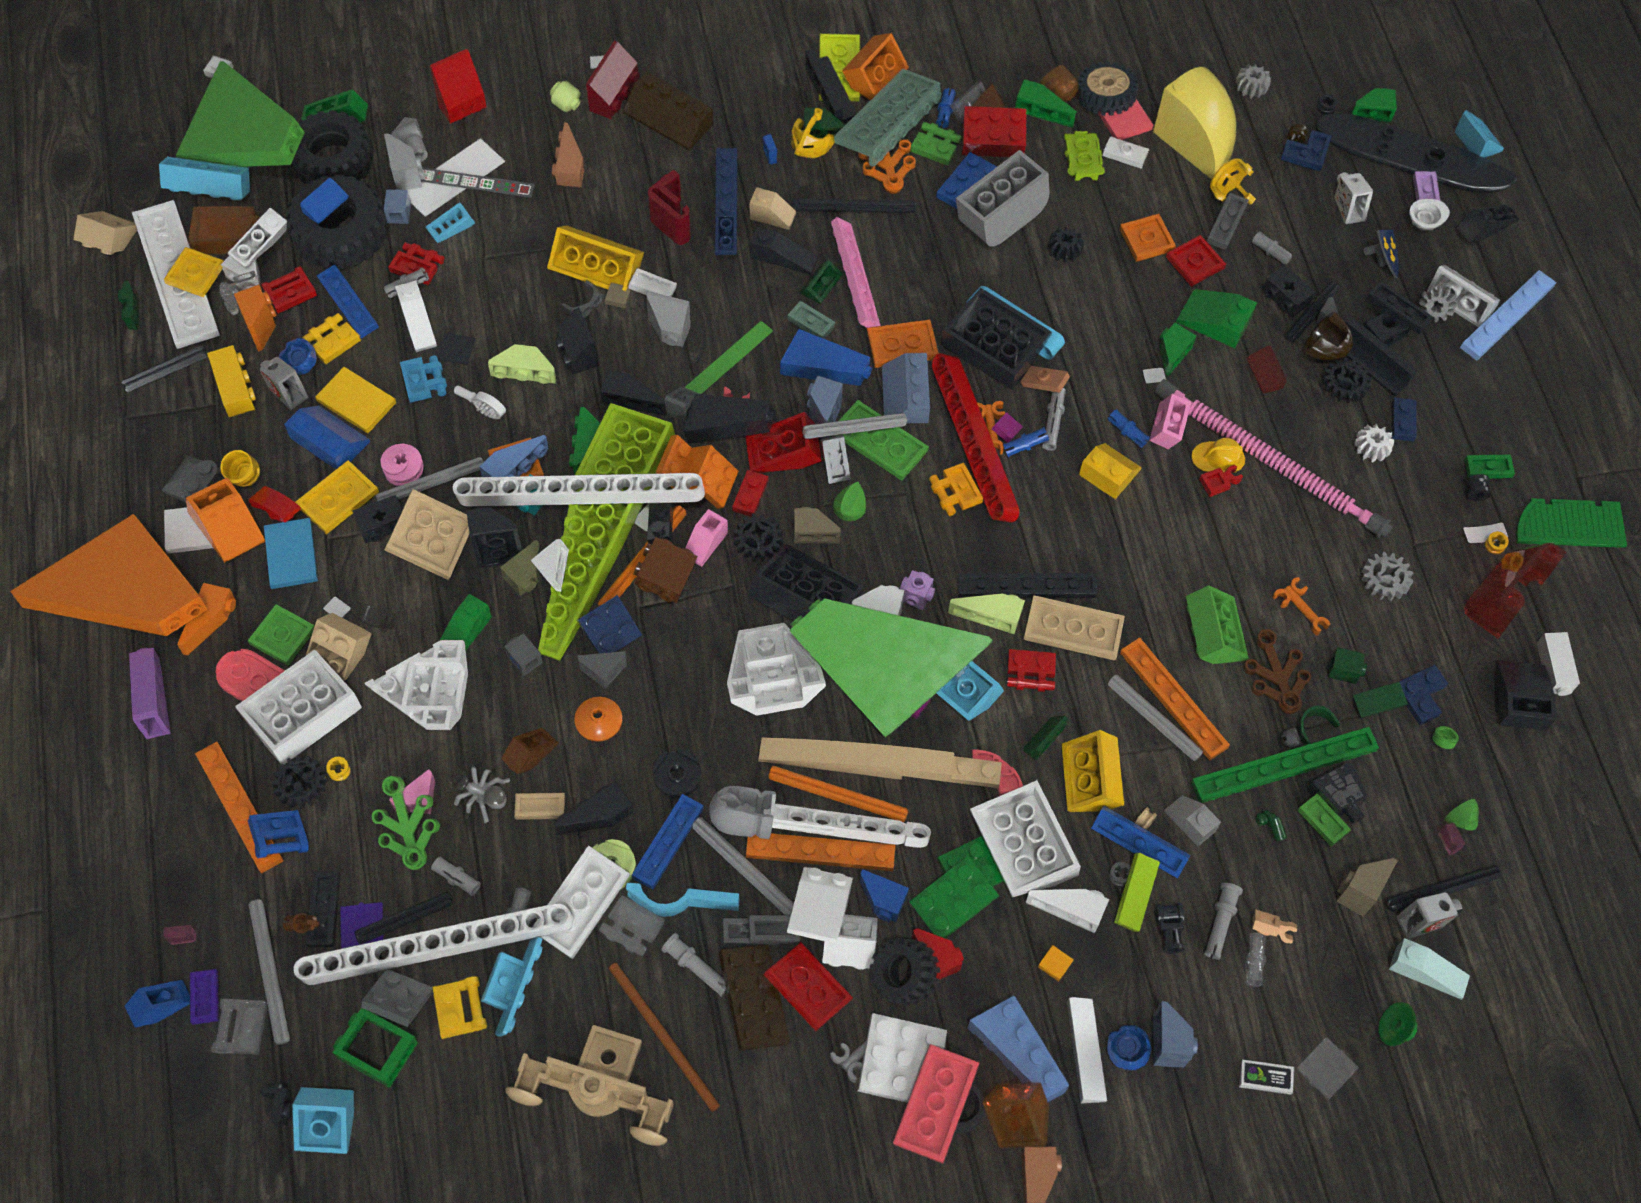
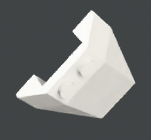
M785 623L738 631L727 680L732 704L755 715L804 707L826 687L821 666L794 637Z

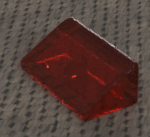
M1271 346L1264 347L1247 357L1263 393L1284 388L1286 377Z

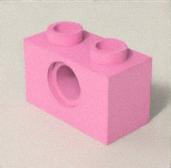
M1174 394L1161 401L1149 441L1166 449H1170L1180 442L1191 402Z

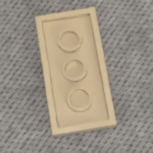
M1033 596L1024 640L1116 660L1125 616Z

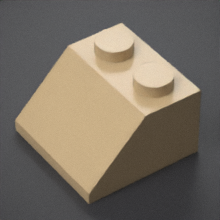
M103 211L77 215L74 240L82 242L84 247H96L101 249L100 252L113 255L114 252L123 251L136 233L137 227L132 221Z

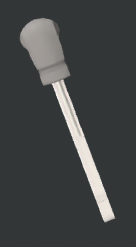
M741 786L724 787L714 794L709 805L710 819L715 827L723 833L752 837L756 834L759 838L769 839L772 828L896 845L905 843V846L921 848L928 845L931 834L929 827L921 823H903L899 820L775 804V792L765 790L761 793L758 789ZM792 817H800L803 821H795ZM824 820L828 824L822 825L817 823L816 821ZM865 827H873L876 831H868ZM889 830H897L901 834L895 835L890 833ZM920 833L923 834L925 837L919 838L914 836L913 834Z

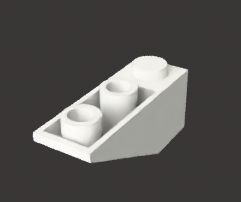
M269 208L233 246L228 255L242 266L247 267L285 233L287 221L273 209Z

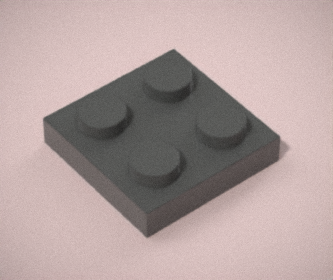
M386 969L363 998L361 1008L408 1027L432 995L433 987Z

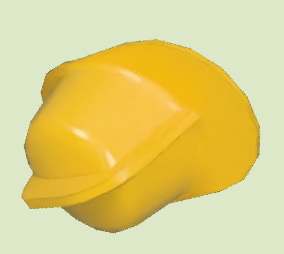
M1231 438L1203 442L1192 451L1193 463L1197 468L1206 472L1220 467L1223 472H1226L1232 465L1237 466V472L1244 466L1245 456L1242 452V446Z

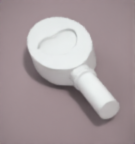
M456 386L454 389L455 394L469 400V402H473L477 408L476 410H480L481 414L484 413L489 418L500 419L506 412L502 403L485 392H478L476 394L461 386Z

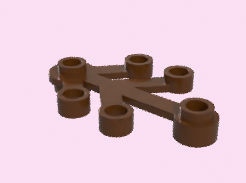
M1263 629L1259 632L1256 643L1261 649H1264L1272 671L1261 666L1256 660L1248 659L1243 667L1244 672L1248 675L1257 674L1278 685L1280 692L1267 686L1265 681L1256 680L1251 690L1257 696L1264 694L1277 701L1279 708L1284 713L1295 714L1302 707L1300 693L1303 687L1311 680V674L1307 670H1300L1295 677L1296 683L1292 690H1290L1287 681L1295 666L1301 662L1303 653L1298 649H1292L1287 656L1288 661L1284 669H1282L1274 649L1277 636L1272 630ZM1262 639H1266L1269 642V644L1264 643ZM1292 655H1297L1299 659L1292 658ZM1248 665H1253L1255 669L1248 668ZM1300 675H1304L1307 680H1302ZM1256 685H1260L1263 690H1258ZM1286 701L1292 702L1293 706L1288 705Z

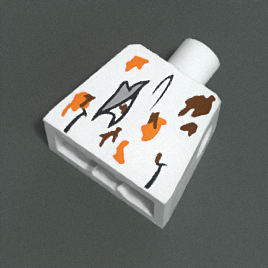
M1346 172L1341 173L1337 177L1338 186L1335 200L1344 223L1350 224L1365 221L1373 190L1361 174L1349 175Z

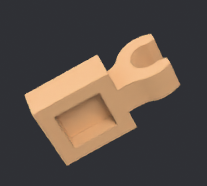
M1256 909L1252 917V929L1258 933L1276 937L1279 934L1281 940L1285 943L1293 942V936L1285 932L1288 930L1297 932V925L1295 923L1281 921L1279 916Z

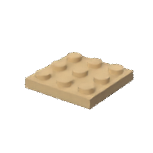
M412 489L384 550L449 580L469 536L467 514Z

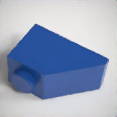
M862 869L860 884L873 913L877 914V917L883 921L890 922L892 920L897 922L908 896L909 888Z
M183 980L138 988L125 1004V1008L134 1027L154 1024L190 1004V994Z

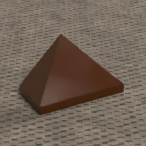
M993 83L971 105L972 107L1005 108L1004 100Z

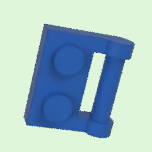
M298 810L249 816L248 824L255 844L257 858H265L269 854L293 851L298 853L308 852V840ZM295 837L296 839L294 842L266 845L265 840Z

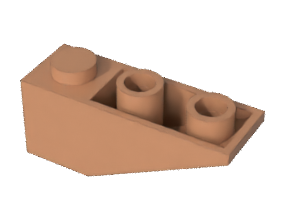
M564 123L563 131L559 132L560 147H556L555 158L557 163H553L552 176L556 177L557 185L582 187L584 176L583 157L568 123Z

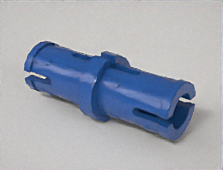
M949 88L943 90L942 100L938 105L939 114L936 124L940 127L943 121L942 128L949 126L950 115L954 110L953 102L956 92L951 89V93L948 95Z
M1117 409L1110 414L1111 417H1108L1107 420L1115 425L1124 437H1129L1140 448L1146 445L1150 437L1142 432L1133 420L1129 421Z
M1045 427L1027 435L1024 433L1020 438L1004 443L1005 450L1014 447L1006 451L1007 456L1010 457L1025 449L1029 451L1032 446L1049 441L1048 435L1038 437L1046 433Z

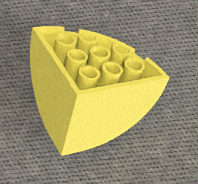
M1197 67L1184 73L1164 88L1153 132L1210 179L1213 178L1221 166L1229 161L1236 139V118L1231 99L1222 83L1207 68Z

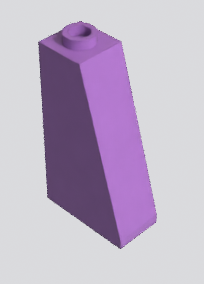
M141 648L137 652L129 653L133 721L146 739L171 734L158 654L154 648Z

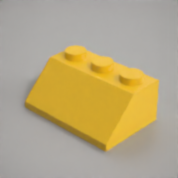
M1098 730L1062 743L1067 811L1100 812L1103 806L1109 809L1123 806L1124 797L1118 738Z

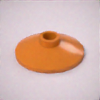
M593 697L587 699L578 707L574 718L575 726L579 734L584 738L596 742L605 741L612 738L621 728L622 712L613 700L606 697ZM601 713L602 716L600 718H595L594 714Z

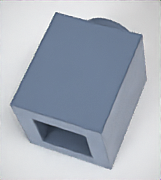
M386 190L384 213L387 223L408 224L411 209L408 190Z

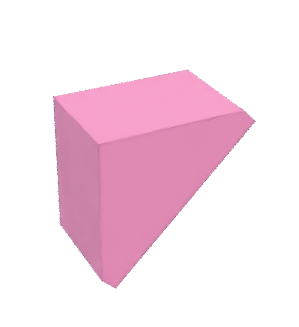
M429 769L406 786L402 792L408 813H413L416 807V799L420 795H430L433 799L435 779ZM391 798L389 800L391 802L393 809L396 811L393 798ZM425 798L422 799V805L424 807L427 805V800ZM431 808L425 810L424 814H431Z

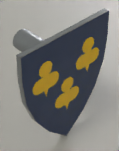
M1378 230L1377 234L1380 243L1365 247L1364 254L1367 256L1376 253L1379 267L1388 265L1394 277L1398 278L1399 259L1393 230Z

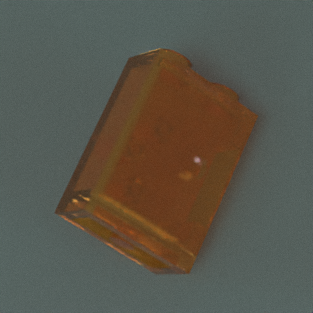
M253 206L193 207L188 240L191 249L204 254H228L233 246L260 219V216L256 215Z

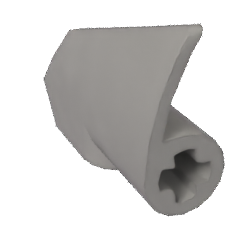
M404 117L392 132V136L412 147L415 156H420V161L422 162L427 158L428 154L422 141L423 134L418 121L414 118Z

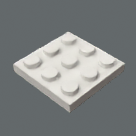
M872 1013L858 1091L908 1103L930 1044L944 1049L947 1030Z

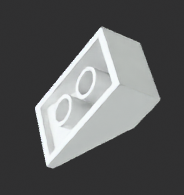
M804 867L787 933L837 944L848 905L853 878L841 873L834 874L821 871L818 868Z

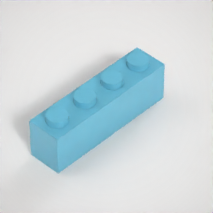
M167 157L159 163L161 188L169 189L172 192L187 191L193 195L209 194L214 198L230 197L231 200H242L250 193L249 168L174 157Z

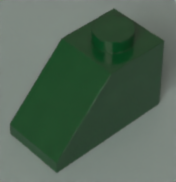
M805 107L804 131L817 107ZM820 108L823 111L821 120L815 122L809 134L816 138H824L828 134L835 136L845 124L826 108Z

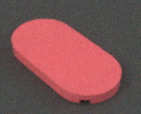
M240 649L241 651L236 652L233 650L226 653L216 666V679L220 687L240 701L245 700L285 671L248 649Z

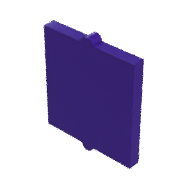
M360 902L359 905L340 907L341 949L362 945L357 942L354 932L357 929L383 919L382 902L371 904ZM381 935L363 944L384 940V935Z

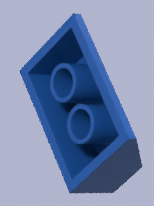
M321 406L301 408L284 424L290 439L334 469L339 468L348 460L351 462L370 442V439Z

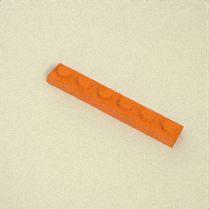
M1138 638L1121 650L1120 654L1193 742L1203 750V754L1209 761L1229 748L1230 744L1141 638Z
M218 742L195 753L261 874L283 862L284 860L280 853L269 854L265 858L256 857L255 844L249 828L248 818L250 815L258 814ZM265 840L266 845L274 844L272 840Z
M772 833L769 839L759 838L755 834L752 837H748L746 858L893 871L895 845Z

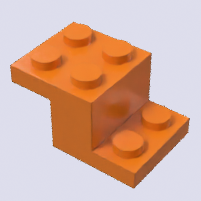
M672 435L655 473L698 474L703 481L704 497L718 509L724 508L739 471L712 445L691 448L680 436ZM691 486L689 489L693 490L698 486Z

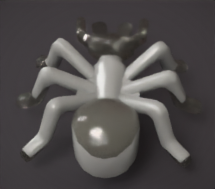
M474 764L471 769L473 782L470 783L466 772L457 768L456 771L463 774V776L460 774L453 775V780L457 782L450 781L449 783L452 787L448 786L446 789L452 792L463 790L468 792L457 795L455 802L450 808L454 809L459 805L461 799L473 795L466 804L464 819H469L471 806L476 801L477 805L480 806L484 823L489 824L485 808L501 809L507 802L505 792L501 787L493 785L496 783H510L511 779L496 777L489 783H486L488 774H492L495 770L494 767H491L489 770H484L481 781L478 783L477 765Z

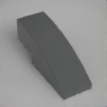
M749 915L748 918H723L720 924L721 949L767 944L773 946L798 942L801 939L800 935L787 933L791 915Z

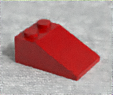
M468 49L430 65L439 108L450 124L486 107L484 92Z
M805 412L772 424L770 432L746 435L750 471L763 473L802 469L821 462L819 439H806L802 433L805 425H813L815 422Z

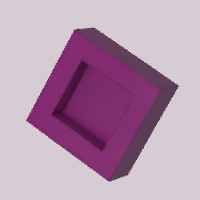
M1006 412L993 426L992 430L1008 443L1020 432L1023 426Z

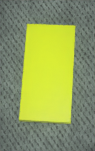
M820 34V58L829 57L850 101L859 102L860 93L850 87L842 70L860 51V35Z

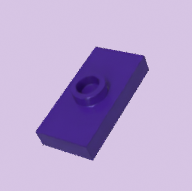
M211 969L190 972V1023L194 1025L219 1021L218 971Z

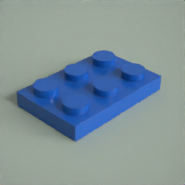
M970 152L937 191L936 198L957 209L956 198L997 166Z

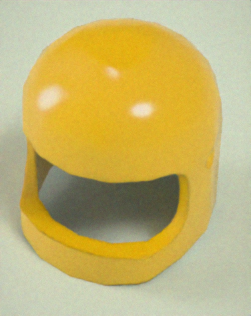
M242 450L229 452L221 461V473L233 485L240 487L250 486L257 481L260 475L258 462Z

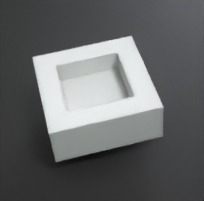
M213 56L204 69L205 76L212 78L220 61H224L233 68L232 62Z

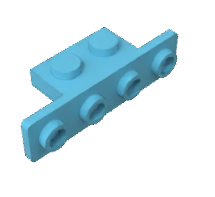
M540 937L529 941L522 961L503 952L498 954L481 1002L503 1010L495 1035L499 1037L507 1035L508 1032L510 1033L515 1025L516 1018H514L517 1008H520L524 1001L525 994H523L525 985L529 984L533 977L534 970H532V966L542 952V946H540L542 938Z

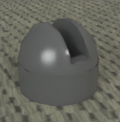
M1295 727L1287 729L1282 733L1281 739L1287 738L1283 742L1286 747L1291 748L1301 745L1300 737Z

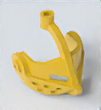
M816 108L814 110V115L804 132L801 130L804 125L802 119L799 118L794 123L791 144L796 155L816 158L826 154L835 142L834 135L828 134L824 138H816L809 134L815 122L821 120L822 109ZM806 145H814L813 148H803Z
M1233 159L1228 161L1213 176L1210 188L1218 200L1224 202L1227 199V193L1236 187L1245 196L1244 198L1249 200V205L1256 200L1251 193H1247L1240 185V182L1246 175L1250 176L1254 173L1252 167L1243 160ZM1236 170L1239 171V173H1237V174H1235V175H1233V176L1230 175V173H1232V172H1234V171H1236ZM1227 177V178H1228V181H1227L1226 185L1223 186L1222 184H1223L1225 178Z

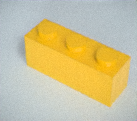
M232 345L207 353L228 416L232 417L255 410L253 401L256 400L253 388H248L247 383L251 381L247 370H242L241 366L245 365L241 352L236 353Z

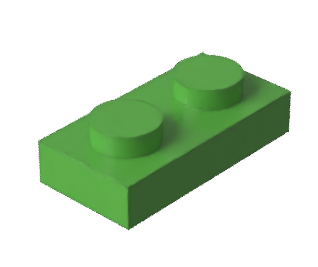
M1318 794L1298 809V812L1331 847L1351 831L1345 822Z

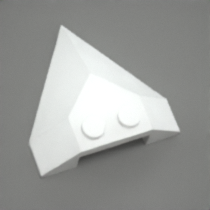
M440 640L433 644V648L422 654L417 653L385 671L386 674L376 680L371 679L364 683L426 730H451L462 715L468 678L465 642L463 640Z

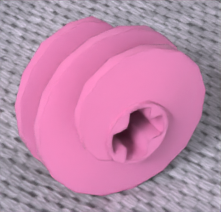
M395 444L387 448L381 457L383 473L389 483L395 486H401L417 480L423 473L424 464L421 454L411 445Z

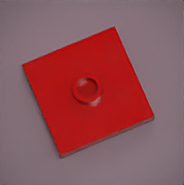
M1201 235L1166 254L1169 262L1191 287L1225 269L1226 263Z

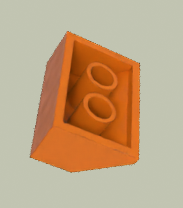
M892 33L873 36L842 72L852 89L872 100L902 69L907 70L909 66Z

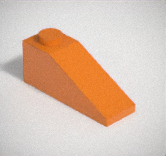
M203 583L198 595L208 610L186 623L177 644L183 655L188 656L228 619L230 612L234 611L236 599L230 589Z

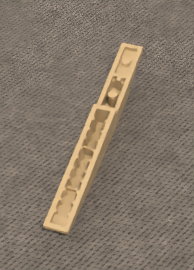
M762 738L758 759L760 762L901 780L902 776L992 788H999L1002 762L956 757L954 752L790 738Z

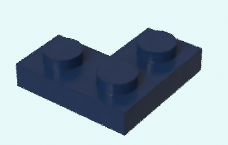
M1312 130L1307 145L1287 139L1281 160L1321 171L1332 136Z
M1436 665L1399 681L1408 702L1406 706L1419 725L1441 715V710L1430 695L1446 688L1448 683Z

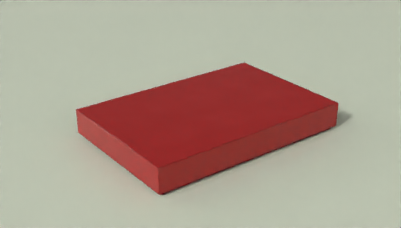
M799 943L764 974L815 1031L853 999L802 943Z

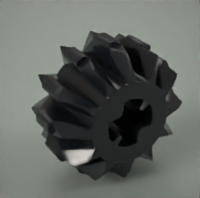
M1067 226L1064 230L1057 228L1055 232H1052L1048 241L1050 256H1056L1057 261L1063 259L1065 263L1068 259L1074 262L1076 257H1080L1084 247L1081 233H1076L1075 228L1068 230Z

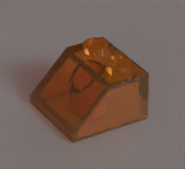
M1041 1083L996 1085L984 1099L983 1105L999 1148L1045 1146L1048 1134L1049 1104Z

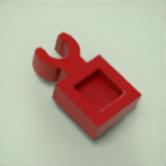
M1232 465L1226 472H1223L1220 467L1204 473L1200 476L1199 480L1209 497L1230 490L1231 484L1240 483L1243 476L1242 474L1233 476L1232 473L1236 472L1237 466Z

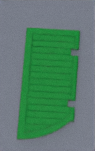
M1531 498L1530 503L1519 518L1516 530V543L1626 548L1627 541L1620 502L1600 501V506H1595V501L1551 499L1550 504H1545V499Z

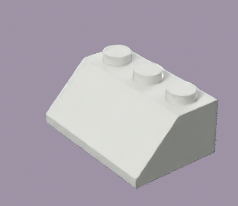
M1446 265L1438 268L1429 288L1433 286L1438 290V286L1442 285V290L1444 291L1450 287V294H1456L1454 301L1457 302V307L1453 309L1454 312L1477 327H1480L1491 316L1500 301L1493 294L1485 291Z

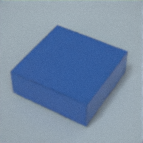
M771 134L763 137V151L770 165L777 163V148Z

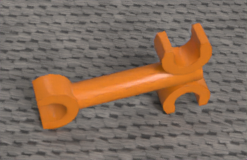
M996 401L992 405L987 404L985 406L977 403L983 419H986L987 429L993 444L999 449L1001 455L1003 454L1004 446L998 440V436L992 428L995 425L994 418L1000 420L1005 414V411H997V409H1003V402Z
M1294 578L1285 589L1276 590L1272 598L1283 597L1285 599L1280 605L1281 608L1287 607L1291 600L1312 623L1311 630L1318 636L1321 629L1317 625H1322L1325 629H1328L1330 622L1325 617H1318L1300 596L1305 595L1308 587L1297 588L1296 585L1299 583L1300 578Z

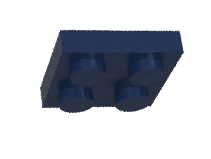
M618 595L577 620L597 654L616 652L642 635Z

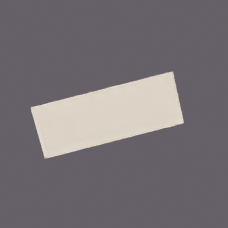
M480 138L436 169L485 176L505 161ZM421 182L422 187L409 189L408 193L411 203L426 217L466 188Z

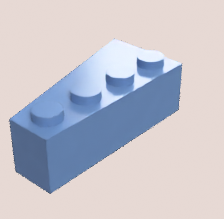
M1015 996L970 1020L968 1029L973 1034H976L990 1052L992 1051L1002 1061V1064L1020 1079L1019 1081L1042 1105L1066 1092L1069 1087L1068 1082Z

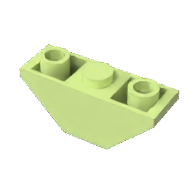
M515 344L488 361L491 376L513 378L519 381H538L543 384H556L554 367L537 347Z

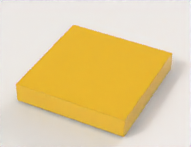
M185 247L165 276L164 282L167 285L204 297L223 269L221 264L224 261Z

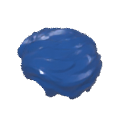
M296 338L287 342L285 349L279 354V358L295 369L298 376L309 373L317 361L314 347L303 338Z
M1123 1025L1119 1028V1031L1110 1033L1107 1050L1115 1066L1127 1070H1136L1148 1062L1151 1044L1148 1035L1139 1026Z

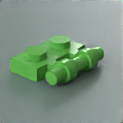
M924 122L921 130L928 133L927 135L921 132L917 134L911 145L910 152L948 166L957 147L951 143L953 141L960 144L962 136L955 134V131L951 129L947 131L939 128L935 123L929 124ZM935 135L945 138L944 141L934 138Z

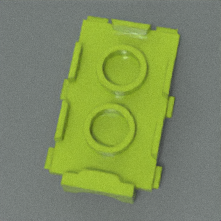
M1074 131V134L1064 135L1065 156L1068 159L1069 166L1067 168L1068 174L1070 176L1075 175V181H1079L1083 177H1091L1092 180H1098V176L1105 173V169L1102 167V152L1100 150L1099 138H1097L1095 133L1087 134L1088 131Z

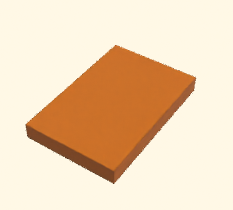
M931 320L867 328V336L875 368L882 367V365L904 353H927V361L933 360L935 355L938 354Z

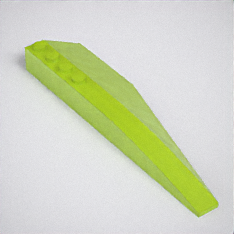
M610 403L575 475L656 474L655 472L670 437L675 435L672 423ZM605 487L600 488L598 491H603V490H605L606 488H605ZM624 487L620 491H626L629 487ZM646 487L643 490H650L651 487ZM578 488L575 490V492H579L583 488ZM643 503L568 504L569 508L567 517H565L564 533L561 536V540L569 549L561 592H557L552 586L550 589V601L547 604L546 620L543 624L538 648L542 655L561 660L580 628L577 620L589 612L630 533Z

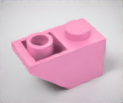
M708 509L695 525L685 548L698 556L695 563L702 567L728 534L727 520Z

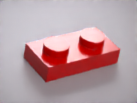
M747 470L732 506V511L752 517V514H755L769 481V476Z

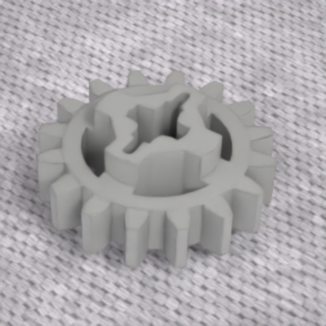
M1383 552L1380 557L1374 554L1372 559L1367 560L1361 573L1364 575L1361 580L1367 582L1365 589L1371 588L1373 590L1372 596L1376 593L1380 594V600L1384 596H1387L1389 601H1392L1394 596L1400 599L1403 593L1407 594L1413 583L1411 579L1413 571H1407L1410 564H1403V557H1400L1398 560L1395 559V553H1392L1390 557H1387L1386 552Z

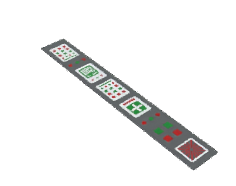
M423 168L425 179H421V182L529 198L532 197L535 186L532 183Z

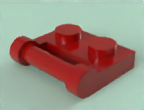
M301 266L294 268L293 272L269 283L266 281L260 284L263 291H267L277 314L317 296L314 287Z

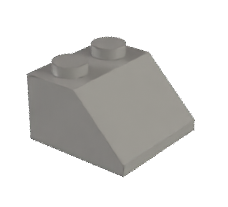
M384 134L396 188L409 190L422 187L421 179L425 178L420 156H415L414 149L390 134Z

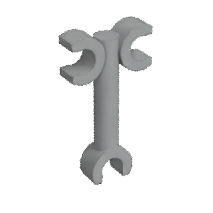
M866 1041L851 1054L849 1047L842 1043L840 1048L845 1053L843 1057L836 1056L834 1052L830 1054L831 1060L834 1063L841 1064L848 1071V1079L853 1083L857 1081V1078L853 1075L852 1071L854 1069L861 1070L862 1063L858 1061L864 1056Z

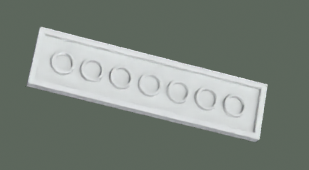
M174 200L132 212L176 348L179 349L220 336L206 295L201 297L167 285L164 282L165 276L184 248H190Z

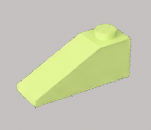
M1003 593L951 599L948 613L1015 634L1025 600L1015 595Z

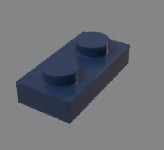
M1394 397L1392 401V439L1415 441L1416 400Z

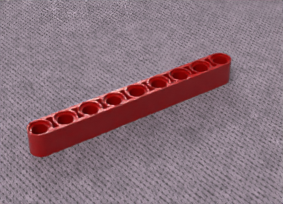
M938 353L932 360V369L989 515L993 520L1013 523L1018 519L1019 506L961 361L958 357Z

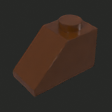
M539 728L513 737L501 759L508 765L510 770L520 774L533 769L559 742L546 730Z

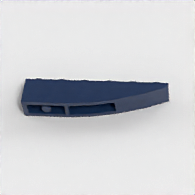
M716 148L715 255H737V148Z

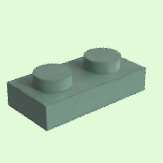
M802 301L788 314V321L806 332L823 339L835 328L833 320Z

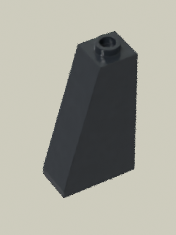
M695 394L683 432L688 443L770 432L772 424L776 421V411L773 409L771 401Z

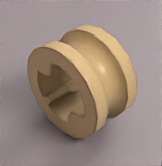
M1148 807L1135 822V824L1146 830L1157 817L1156 813L1151 814L1149 812L1150 809Z

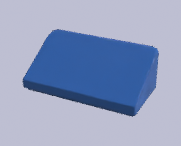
M328 178L300 203L303 214L319 224L349 197L333 179Z

